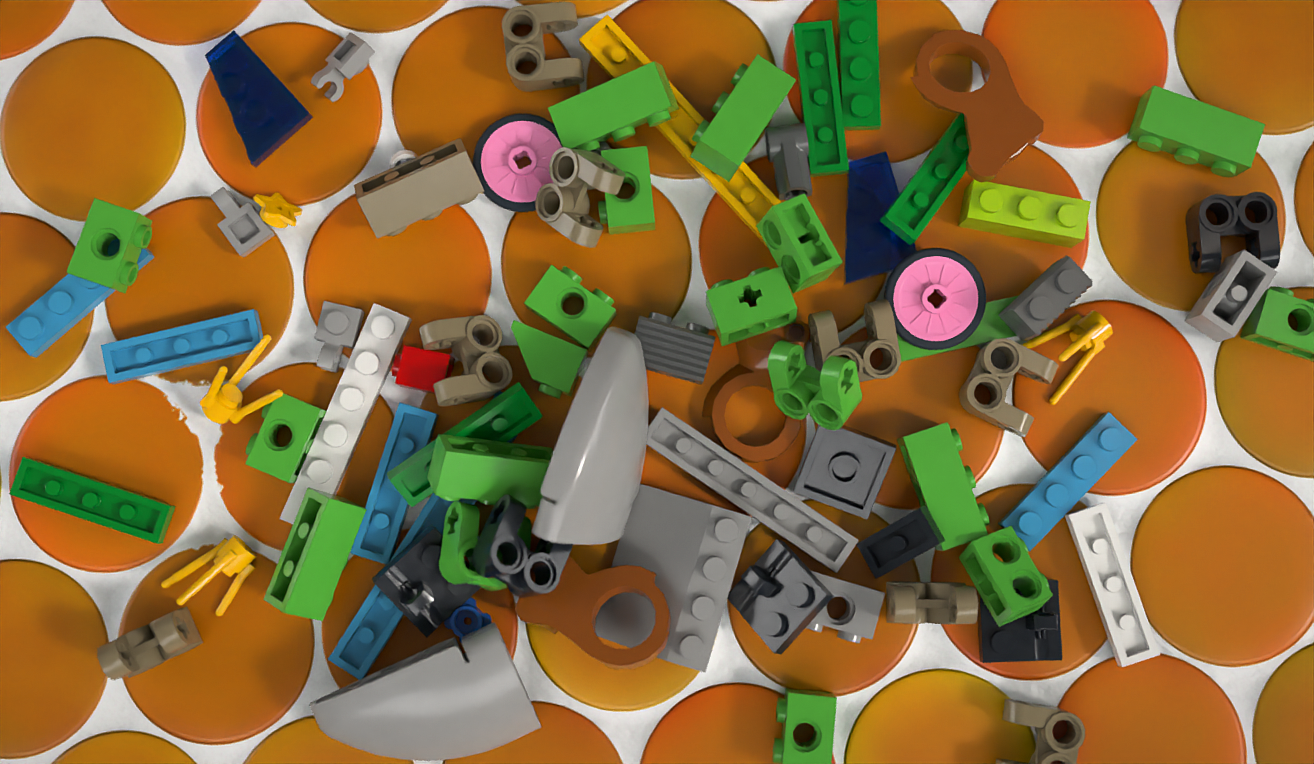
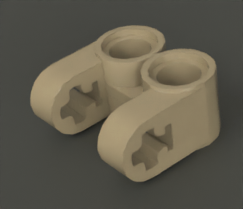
M563 1L516 6L505 13L502 19V29L506 51V66L511 81L516 88L525 92L571 87L584 82L581 59H545L543 34L569 31L577 27V12L574 3ZM520 25H528L533 28L524 37H518L513 34L514 30ZM527 61L537 65L536 69L530 74H521L517 71L518 67Z
M567 147L559 148L554 152L549 164V174L553 183L545 184L539 189L535 200L536 212L541 220L548 223L569 240L585 247H596L604 228L599 222L588 215L590 199L586 191L596 188L609 194H618L626 174L596 152Z
M883 299L865 304L864 317L868 339L840 345L836 322L830 310L810 313L808 316V327L815 368L821 372L827 358L831 355H841L855 362L859 382L886 379L893 376L901 364V354L893 311L888 300ZM879 348L883 354V361L878 368L874 369L870 364V355L874 349Z
M487 315L442 319L429 322L419 328L424 349L451 348L454 356L463 363L464 370L461 376L447 378L433 385L439 406L485 401L503 390L511 382L512 368L509 361L500 355L498 349L503 339L502 330L493 318ZM473 336L479 340L480 344L474 340ZM482 372L488 376L490 382L484 378Z
M1007 338L995 339L981 347L977 352L975 364L967 380L960 388V403L970 414L1012 434L1026 437L1034 418L1028 413L1005 403L1006 391L1014 374L1017 372L1037 382L1051 384L1059 365L1053 360ZM993 350H999L1006 356L1007 363L1003 370L997 369L992 364L991 354ZM978 384L984 385L990 392L991 397L987 405L980 404L974 397V390Z
M886 582V622L975 624L977 621V592L974 587L968 586L966 583Z
M183 607L100 646L97 649V656L100 666L107 677L111 680H117L143 673L204 642L188 607Z
M1005 699L1002 720L1035 727L1037 742L1035 753L1031 756L1029 763L996 759V764H1050L1055 760H1060L1061 764H1077L1078 749L1083 744L1085 738V727L1076 715L1059 707ZM1060 720H1065L1067 723L1066 734L1060 739H1054L1052 735L1054 724Z

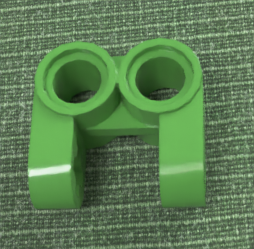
M781 340L774 344L768 358V371L777 407L793 419L801 420L810 414L812 419L821 427L828 430L840 429L862 400L863 394L860 389L855 362L851 359L831 355L825 361L820 372L806 364L804 350L800 345Z
M454 501L449 506L444 520L441 556L439 559V569L442 576L454 585L468 583L481 586L488 591L508 588L502 581L496 578L488 579L482 577L475 570L472 562V553L479 540V509L473 504ZM524 516L517 535L524 541L526 547L530 549L531 521L527 516ZM497 548V558L499 562L502 564L503 556L501 551ZM464 555L468 558L469 569L464 564Z

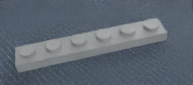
M663 407L648 427L646 445L833 572L837 573L859 541Z

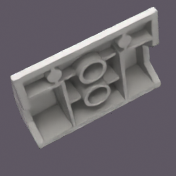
M640 484L638 495L633 501L623 536L619 540L611 567L634 565L656 573L654 584L664 593L671 615L668 641L664 650L656 657L706 673L751 516ZM621 593L609 598L601 606L596 616L595 630L597 636L629 648L641 644L650 635L655 625L656 611L654 606L646 597L636 593Z

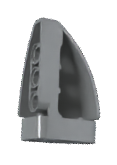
M614 326L606 330L573 400L541 488L543 496L532 529L536 536L544 540L565 544L594 545L610 543L623 536L633 501L639 492L646 454L649 410L647 372L642 345L638 337L629 331Z
M496 622L463 636L462 645L466 652L462 654L456 638H450L323 696L309 705L319 729L327 736L375 755L404 760L436 761L484 753L512 742L542 726Z

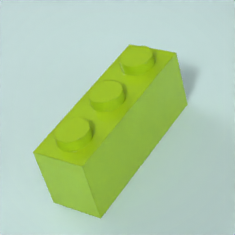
M973 180L964 189L958 227L1072 248L1085 238L1091 201L992 182L981 183Z

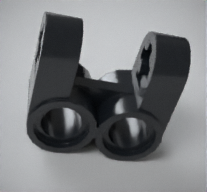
M1253 192L1242 196L1214 194L1196 203L1188 210L1185 223L1191 269L1195 274L1217 273L1219 271L1222 260L1220 236L1245 238L1247 252L1273 269L1278 267L1280 261V240L1277 206L1269 195L1262 192ZM1245 207L1254 212L1255 223L1246 218ZM1206 209L1215 213L1217 217L1216 225L1211 224L1207 220Z
M506 494L493 507L479 540L473 549V566L482 577L488 579L496 578L505 583L509 591L515 596L524 598L549 593L559 583L573 544L556 543L540 538L535 552L528 549L524 541L517 535L526 513V505ZM497 548L501 551L503 556L502 564L499 562L497 558ZM530 568L535 574L534 582L530 578Z

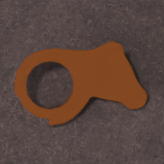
M944 30L932 34V38L921 46L914 66V77H910L922 97L936 108L951 113L964 114L966 136L969 145L966 170L974 180L981 183L994 179L1003 165L1016 160L1027 146L1034 144L1043 132L1044 121L1024 104L1015 88L1006 61L989 40L964 30ZM959 54L970 58L980 66L984 72L986 83L981 88L972 92L958 93L948 90L936 82L930 72L929 64L935 58L942 55Z
M750 299L743 301L747 302L750 307L756 306V304L751 303ZM796 320L794 323L735 342L740 359L739 364L727 371L711 386L704 400L702 417H710L715 437L726 451L741 458L742 462L758 463L773 460L789 449L799 433L801 420L793 419L785 414L783 429L774 441L757 447L744 445L736 440L727 429L724 414L726 404L731 396L742 388L757 386L773 392L768 371V358L771 349L778 341L783 340L800 345L805 354L811 340L808 324Z
M533 532L531 533L530 550L535 552L540 537L536 536ZM570 555L560 576L559 583L554 590L536 596L519 597L515 608L521 621L531 625L544 626V628L554 634L559 631L588 655L613 669H635L650 663L664 650L669 638L671 615L664 593L654 584L656 573L641 566L621 565L606 568L589 575L582 570ZM530 568V578L534 582L535 574ZM621 593H636L646 597L656 611L655 625L650 635L641 644L629 649H615L604 644L598 638L595 630L596 616L601 606L609 598Z

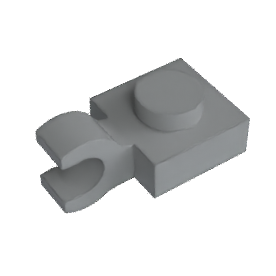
M350 32L325 59L329 64L312 77L311 83L320 89L326 82L331 81V87L324 96L334 102L343 94L344 78L346 77L350 80L354 75L361 73L367 67L369 58L375 51L364 40Z
M224 187L211 195L213 201L226 216L217 225L241 257H246L275 236L250 202L240 207L229 190L226 191Z
M324 301L314 337L317 341L325 342L317 360V366L321 367L322 370L337 373L343 347L354 349L365 313L362 309Z

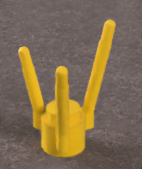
M1091 311L1085 317L1076 314L1066 323L1021 344L1031 349L1072 329L1070 338L1073 343L1059 355L1058 359L1063 362L1079 349L1082 351L1087 350L1050 398L1049 403L1051 405H1055L1066 393L1092 358L1105 347L1103 341L1112 335L1113 330L1109 322L1100 313Z
M266 334L263 336L235 374L224 385L222 383L228 369L225 366L220 367L207 394L200 401L204 414L211 421L224 424L230 420L232 423L238 424L244 416L283 395V391L279 389L241 408L243 395L240 389L236 387L270 342V335Z
M233 535L229 540L224 538L215 548L164 580L161 586L162 588H168L214 559L215 565L191 585L176 602L178 605H183L220 571L229 577L236 572L238 575L216 610V615L222 616L246 577L256 569L251 562L257 556L242 539Z

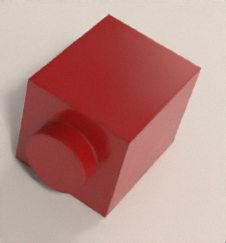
M403 345L402 354L397 353L394 358L392 376L396 377L395 384L401 387L435 394L433 385L441 380L451 378L455 358L449 354Z

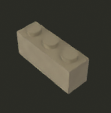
M461 138L354 185L357 201L377 239L385 235L395 236L400 234L407 228V225L421 219L424 221L431 220L439 216L443 209L455 204H467L473 201L479 193L484 192V188Z

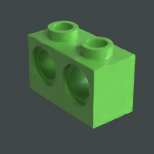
M805 193L772 206L756 225L778 267L781 266L793 294L826 280L843 263Z
M1012 526L971 541L959 556L961 563L998 627L1039 610L1053 596L1046 577L1038 571L1028 554L1025 542L1017 536ZM993 553L999 555L1003 562L998 560ZM1014 588L1020 590L1024 597L1018 595Z

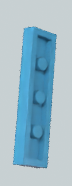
M119 239L113 240L109 244V257L118 252L120 248ZM147 247L142 249L137 261L139 270L155 257ZM67 274L7 325L6 328L29 356L37 358L116 290Z
M252 309L103 344L101 349L108 383L118 384L249 353L263 338L258 311Z
M399 402L365 506L367 510L354 540L351 554L386 565L392 559L410 505L390 482L387 472L431 442L439 417L438 414Z
M1110 412L1104 413L998 524L1003 529L1012 526L1017 536L1025 542L1030 552L1137 441V438Z

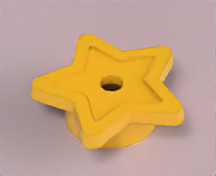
M274 193L271 197L259 194L253 197V200L262 206L259 211L260 218L273 227L286 228L288 225L295 226L297 222L295 217L302 214L301 208L287 203L279 193Z

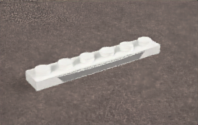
M373 304L279 519L291 524L294 523L308 487L336 495L393 365L394 358L410 326L411 318L378 304Z

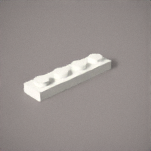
M1099 503L1066 514L1067 524L1117 665L1125 667L1160 655L1107 504Z

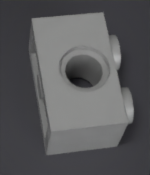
M1246 250L1225 258L1219 271L1215 273L1184 321L1215 342L1235 337L1277 274V271Z
M811 571L834 597L839 596L845 600L846 611L839 618H830L826 605L806 628L822 632L823 625L838 630V638L860 644L862 637L872 640L885 593Z

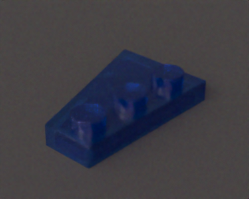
M234 30L205 55L220 92L232 114L237 132L241 135L247 149L246 153L255 168L313 118Z
M887 152L848 163L844 285L892 272L900 261L917 251L915 243L909 245L879 221L899 195Z

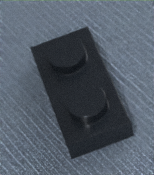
M925 505L856 545L875 579L943 543L945 539Z

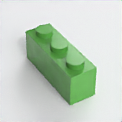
M758 54L749 67L742 63L730 82L735 86L731 94L729 95L723 91L711 109L716 114L712 122L709 123L704 119L693 135L692 140L697 145L690 157L730 182L789 93L796 79Z
M655 61L548 107L562 146L593 152L600 150L599 143L613 138L614 142H618L635 135L634 128L647 122L649 127L662 124L671 119L669 113L679 109L663 65Z
M1153 85L1140 98L1127 139L1138 142L1137 145L1144 150L1152 152L1162 150L1173 154L1174 159L1181 163L1191 165L1199 163L1210 167L1211 172L1216 175L1234 177L1251 168L1265 124Z
M948 422L897 439L920 507L926 505L945 539L943 543L935 546V549L945 551L988 535L985 526L990 524L989 517L982 503L977 504L972 489L976 488V481L968 465L963 466L959 451L963 450V446L955 428L950 429Z
M438 434L427 478L435 496H439L444 500L458 501L460 498L477 500L486 505H495L502 496L509 494L525 504L526 509H534L536 506H540L543 496L541 488L554 451L550 447Z
M308 487L263 600L283 613L323 621L327 609L333 601L334 591L342 571L347 565L349 553L367 509L346 498Z

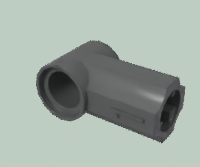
M798 123L765 128L767 157L769 162H773L779 200L787 201L804 193L806 197L811 196L813 189L807 161L809 148L805 124Z

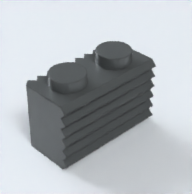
M1066 255L1042 273L999 316L1022 341H1028L1041 335V332L1046 330L1047 326L1053 324V321L1058 319V316L1063 314L1064 310L1070 308V305L1075 303V300L1080 298L1081 294L1087 292V289L1092 287V280L1071 257Z
M650 312L648 318L639 316L635 335L642 345L646 370L702 385L715 341L714 336L708 335L710 329L695 323H687L686 328L671 325V317Z

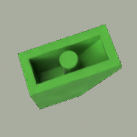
M514 320L511 329L532 379L540 384L538 391L556 399H560L562 393L571 396L588 357V351Z

